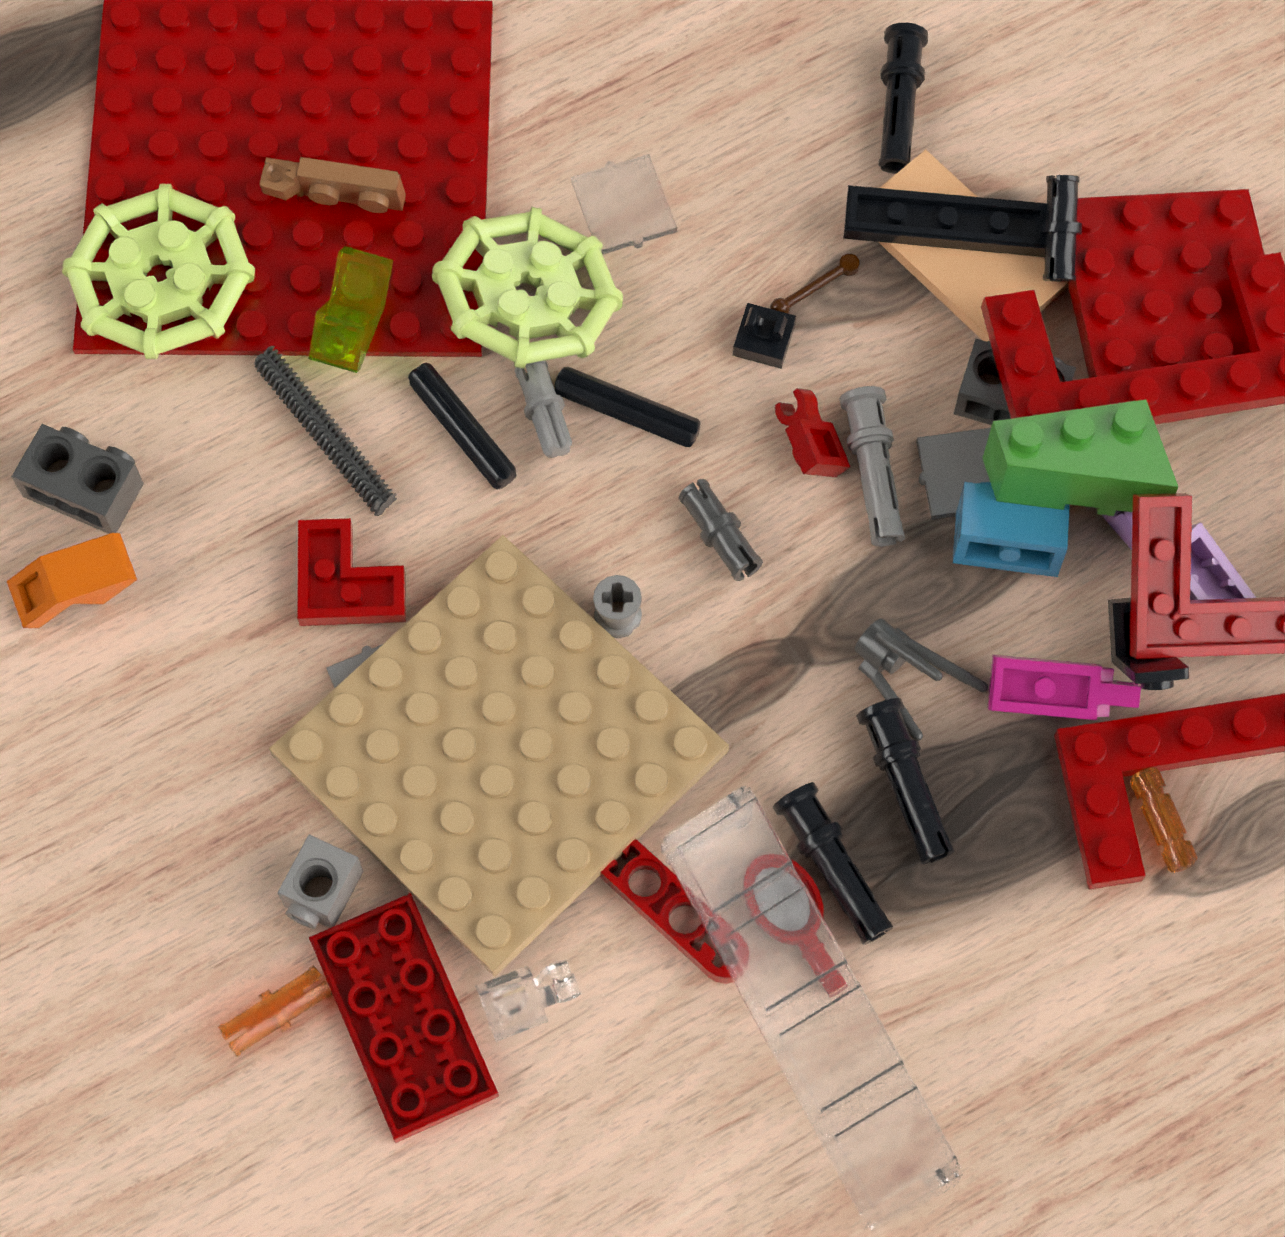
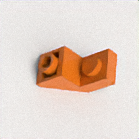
M110 533L39 556L7 580V584L23 628H40L72 604H105L137 581V577L121 534Z

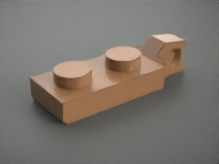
M300 157L299 163L266 158L260 181V187L264 194L287 200L294 195L300 197L306 195L312 201L319 204L336 205L338 201L358 204L362 209L374 213H384L388 209L403 211L406 197L400 174L396 171Z

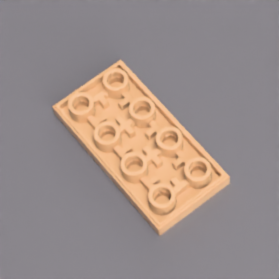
M926 149L880 187L884 189L977 197ZM879 242L981 340L986 342L990 340L981 310L984 297L1035 290L1039 308L1042 311L1066 291L1068 286L1067 280L1066 282L1043 280L1045 259L1043 257Z

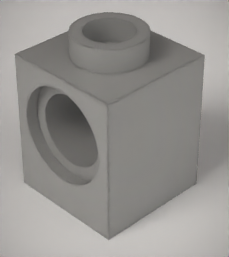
M309 834L278 891L284 907L288 908L285 914L297 923L311 929H315L318 923L329 928L335 926L363 873L359 858ZM316 877H327L333 881L330 890L321 897H310L304 893L308 882Z

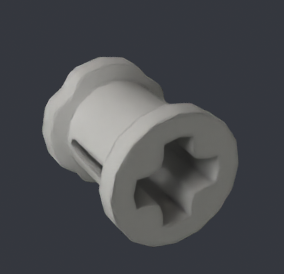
M614 575L602 580L594 591L595 621L614 638L628 637L640 625L642 596L637 584L626 576ZM612 602H623V612H613Z

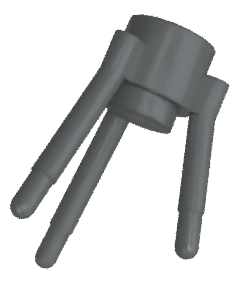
M881 618L867 628L854 648L855 652L864 658V661L859 666V670L873 681L885 700L898 698V696L881 672L885 669L888 673L893 674L905 662H908L935 681H940L943 677L941 671L935 668L937 667L980 692L988 690L986 682L912 640L899 628L894 629ZM904 706L900 712L908 732L914 740L920 741L923 738V734Z

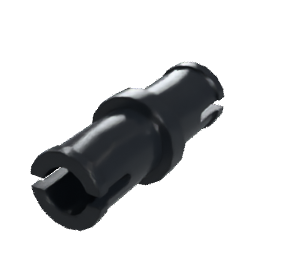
M1046 176V222L1041 223V234L1046 235L1044 281L1066 282V280H1076V236L1082 234V223L1077 222L1079 176Z

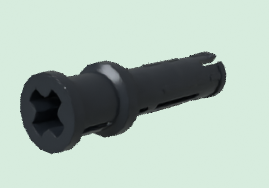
M908 22L892 24L884 31V41L888 45L887 62L882 66L880 76L887 90L881 156L878 165L881 166V170L893 174L898 173L911 162L916 89L925 80V69L921 66L922 48L928 43V31L920 25Z
M891 698L863 709L856 717L859 725H865L876 751L873 757L875 766L879 767L880 771H886L908 829L915 842L921 864L925 865L929 862L933 863L946 858L955 851L945 832L941 817L917 760L920 756L919 751L921 747L918 740L911 739L900 712L904 708L901 698Z
M814 782L805 784L782 797L774 804L773 809L777 815L785 816L800 841L796 846L800 854H804L806 858L811 857L843 911L853 924L862 944L867 945L886 934L885 932L892 930L894 927L880 908L858 868L846 852L840 840L843 837L841 833L843 829L838 822H831L816 797L819 791Z

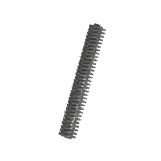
M275 346L268 347L263 354L258 355L255 359L254 364L257 372H260V375L265 377L264 380L268 382L269 386H272V390L276 391L275 394L280 396L279 399L284 400L283 404H286L287 408L291 409L290 412L295 414L294 417L298 418V422L302 423L301 426L306 428V432H310L309 435L314 437L313 440L317 442L318 446H321V450L325 451L324 454L329 456L328 459L333 460L332 464L337 465L336 468L340 469V473L344 474L343 477L348 479V483L352 484L351 487L356 488L355 492L360 493L359 497L363 498V502H368L367 506L371 507L370 510L375 512L374 515H382L386 508H389L397 500L395 498L396 493H391L393 490L388 489L389 485L384 484L385 480L380 479L381 475L376 474L377 470L372 469L373 465H368L369 460H364L365 456H361L362 452L357 451L358 447H354V442L349 441L350 437H345L346 432H341L342 428H338L339 424L334 423V418H330L331 414H326L327 409H322L323 404L320 405V401L315 400L316 396L311 395L312 391H307L308 386H303L305 382H301V378L296 377L297 373L292 372L293 368H288L290 364L285 363V358L281 359L282 354H277V349L273 351Z

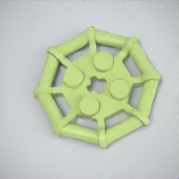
M160 184L157 190L109 206L101 203L93 209L94 218L72 256L63 261L62 268L64 276L69 278L82 316L81 328L89 336L98 334L144 353L146 359H158L160 353L210 336L218 339L225 333L224 325L246 285L254 281L255 267L248 262L234 224L235 214L227 206L218 208L174 190L171 184ZM158 211V221L129 231L121 224L122 222ZM173 211L205 225L196 232L188 230L181 222L172 221ZM110 232L116 240L110 246L108 259L106 262H92ZM216 239L219 240L227 262L225 265H211L205 249ZM163 264L164 266L169 265L172 267L166 271L167 279L157 282L154 276L146 277L147 273L155 265ZM91 281H108L113 299L104 306H100ZM213 284H223L210 309L204 308L202 306V296L207 287L210 291ZM130 313L142 317L143 322L147 323V328L144 332L117 319L123 314L131 317ZM191 315L196 319L161 331L162 325Z
M531 207L530 212L482 220L476 216L467 219L463 223L462 233L444 259L435 263L432 270V279L440 286L453 322L451 331L459 339L467 337L513 361L514 367L525 369L528 363L577 355L580 358L587 357L594 352V343L612 314L620 310L623 305V294L615 287L601 252L603 244L596 236L586 237L543 215L541 208ZM527 233L526 241L498 245L492 239ZM538 235L568 249L572 253L567 256L562 255L561 250L554 243L548 241L538 242ZM474 249H476L484 258L482 264L477 271L463 269L462 267ZM585 266L595 290L581 288L575 271ZM521 283H527L537 289L535 296H528L525 290H516L515 287H518ZM463 290L473 291L479 307L477 310L469 308ZM577 308L591 310L581 326H575L569 320V317L572 313H575ZM498 322L510 328L509 334L516 337V340L487 324L496 328ZM555 334L558 336L557 338L529 342V339Z

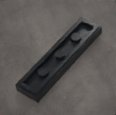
M848 185L843 239L1045 257L1046 235L1041 234V223L1046 222L1047 203Z

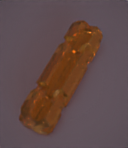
M1151 767L1137 772L1130 779V784L1137 800H1143L1141 810L1157 846H1163L1164 852L1161 855L1167 869L1171 873H1176L1192 867L1197 862V854L1191 841H1185L1184 834L1187 833L1170 793L1164 794L1163 792L1166 784L1159 769Z

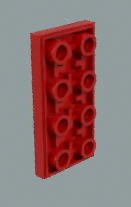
M411 893L309 937L395 1143L499 1097L496 1086Z

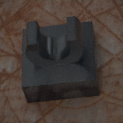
M747 303L733 346V356L782 369L796 325V316Z

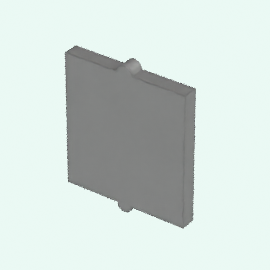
M991 428L917 437L916 443L922 468L919 483L925 485L932 520L956 516L964 482H990L982 457Z

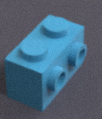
M964 482L956 510L952 563L1058 577L1068 549L1070 504H1065L1064 510L998 502L990 482Z

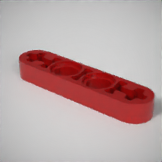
M636 838L622 851L621 857L626 861L631 852H634L637 857L626 863L619 877L612 874V872L618 870V862L615 859L600 872L601 875L599 877L710 979L718 983L728 984L736 982L745 975L749 968L751 955L749 944L745 938ZM646 869L656 873L661 882L658 891L648 897L638 896L633 893L629 887V880L635 872ZM689 906L699 913L701 924L692 933H678L671 927L669 916L677 907ZM710 925H714L718 929L712 933V940L720 948L726 950L731 945L737 948L735 960L738 965L733 968L727 963L720 968L714 966L716 953L705 942L702 944L700 951H696L692 947L705 937Z

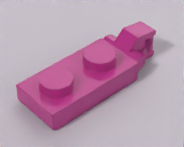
M992 654L987 708L991 711L1097 720V717H1109L1110 705L1139 708L1141 686L1134 682L1113 680L1114 669L1102 667L1100 664Z

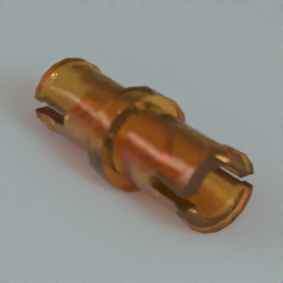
M314 965L273 993L269 989L258 995L259 1002L228 1022L217 1026L225 1041L241 1030L247 1029V1032L229 1042L228 1046L236 1057L277 1029L282 1033L292 1027L291 1020L325 998L332 996L331 990L325 981L309 992H303V990L319 981L322 977Z

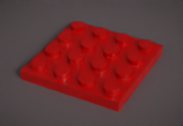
M1249 189L1078 198L1077 222L1082 223V234L1076 236V280L1068 281L1089 378L1252 352L1227 273V267L1232 259L1265 255Z

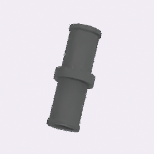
M706 479L697 480L699 490L692 482L681 491L679 500L685 505L701 528L700 538L706 546L714 547L735 581L744 580L743 570L747 577H750L759 570L763 560L756 554L740 531V520L733 512L726 511Z

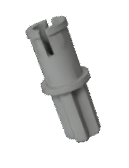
M546 360L526 364L528 373H525L524 368L516 367L515 374L526 401L524 413L526 418L534 423L543 453L548 458L568 454L572 440L562 413L565 404L563 398L555 392Z

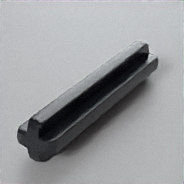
M422 363L412 370L408 375L410 386L494 489L500 490L510 484L517 476L515 466L430 363Z
M563 367L556 378L554 387L557 395L684 447H692L699 435L701 425L699 419L571 367Z

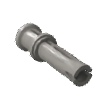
M876 386L855 388L845 392L839 398L841 408L847 411L851 435L847 438V445L852 454L857 455L862 489L870 524L871 543L874 546L880 547L897 544L896 540L902 542L905 539L900 520L894 477L889 459L888 449L891 448L894 438L892 430L886 428L882 404L887 400L883 388Z

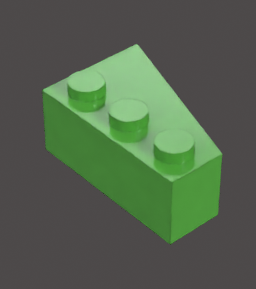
M1146 399L993 421L982 457L996 501L1061 510H1064L1065 504L1097 508V514L1114 516L1116 510L1132 512L1133 495L1171 494L1176 493L1178 490L1177 481Z

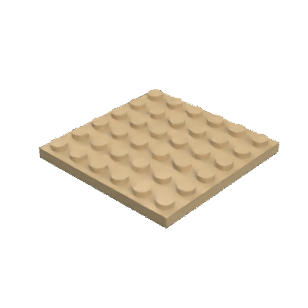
M502 535L275 742L269 750L272 756L496 977L601 875L600 872L614 859L617 860L622 855V851L635 838L638 840L729 752V744L513 543Z

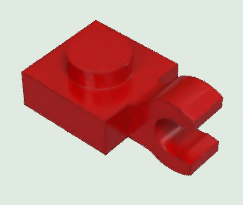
M796 388L793 391L794 397L797 400L796 412L793 404L778 402L775 405L777 419L783 425L789 426L785 431L793 448L794 460L805 475L838 477L851 466L832 422L822 421L815 394L808 389Z

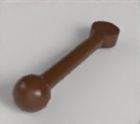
M854 254L843 255L837 267L789 297L774 299L770 309L789 313L790 307L842 275H855L858 272L860 260Z

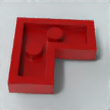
M351 518L298 520L297 619L299 625L320 626L406 622V572L404 565L353 567V525Z

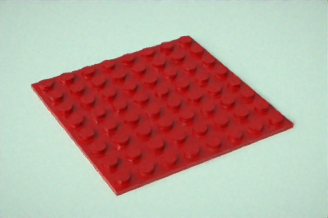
M104 0L83 235L95 216L93 209L101 203L109 206L157 190L160 184H171L174 190L218 208L227 206L235 214L234 224L248 262L255 267L254 281L248 283L224 325L225 333L218 339L210 336L160 353L159 355H260L268 347L275 346L273 351L277 349V354H282V356L482 357V345L467 337L459 339L451 331L453 322L440 286L432 279V270L435 263L444 259L462 233L464 221L473 216L481 220L486 219L493 1ZM300 157L396 171L400 174L406 193L403 211L388 209L384 213H374L364 210L354 203L338 201L336 205H323L312 201L306 195L302 197L294 195L287 200L264 194L260 187V181L266 158L299 163ZM158 211L122 222L121 224L129 231L158 221ZM173 211L172 221L181 222L188 230L196 232L205 225ZM110 232L92 262H106L108 259L110 246L116 240ZM216 239L205 249L211 265H225L227 262L219 240ZM474 249L462 268L477 271L484 258ZM163 264L155 265L147 273L146 277L154 276L157 282L167 279L166 271L172 267L169 265L164 266ZM91 281L100 306H104L113 299L108 281ZM213 284L210 291L207 287L202 296V306L204 308L210 309L223 284ZM463 290L469 308L477 310L479 307L473 291ZM78 304L76 305L73 339L74 354L144 355V353L98 334L89 336L81 328L82 316ZM130 313L131 317L123 314L117 319L144 332L147 328V323L143 322L142 317ZM191 315L162 325L161 331L196 319Z

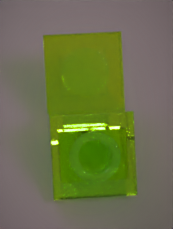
M346 246L338 252L330 300L316 312L308 359L354 373L360 371L385 307L393 260Z

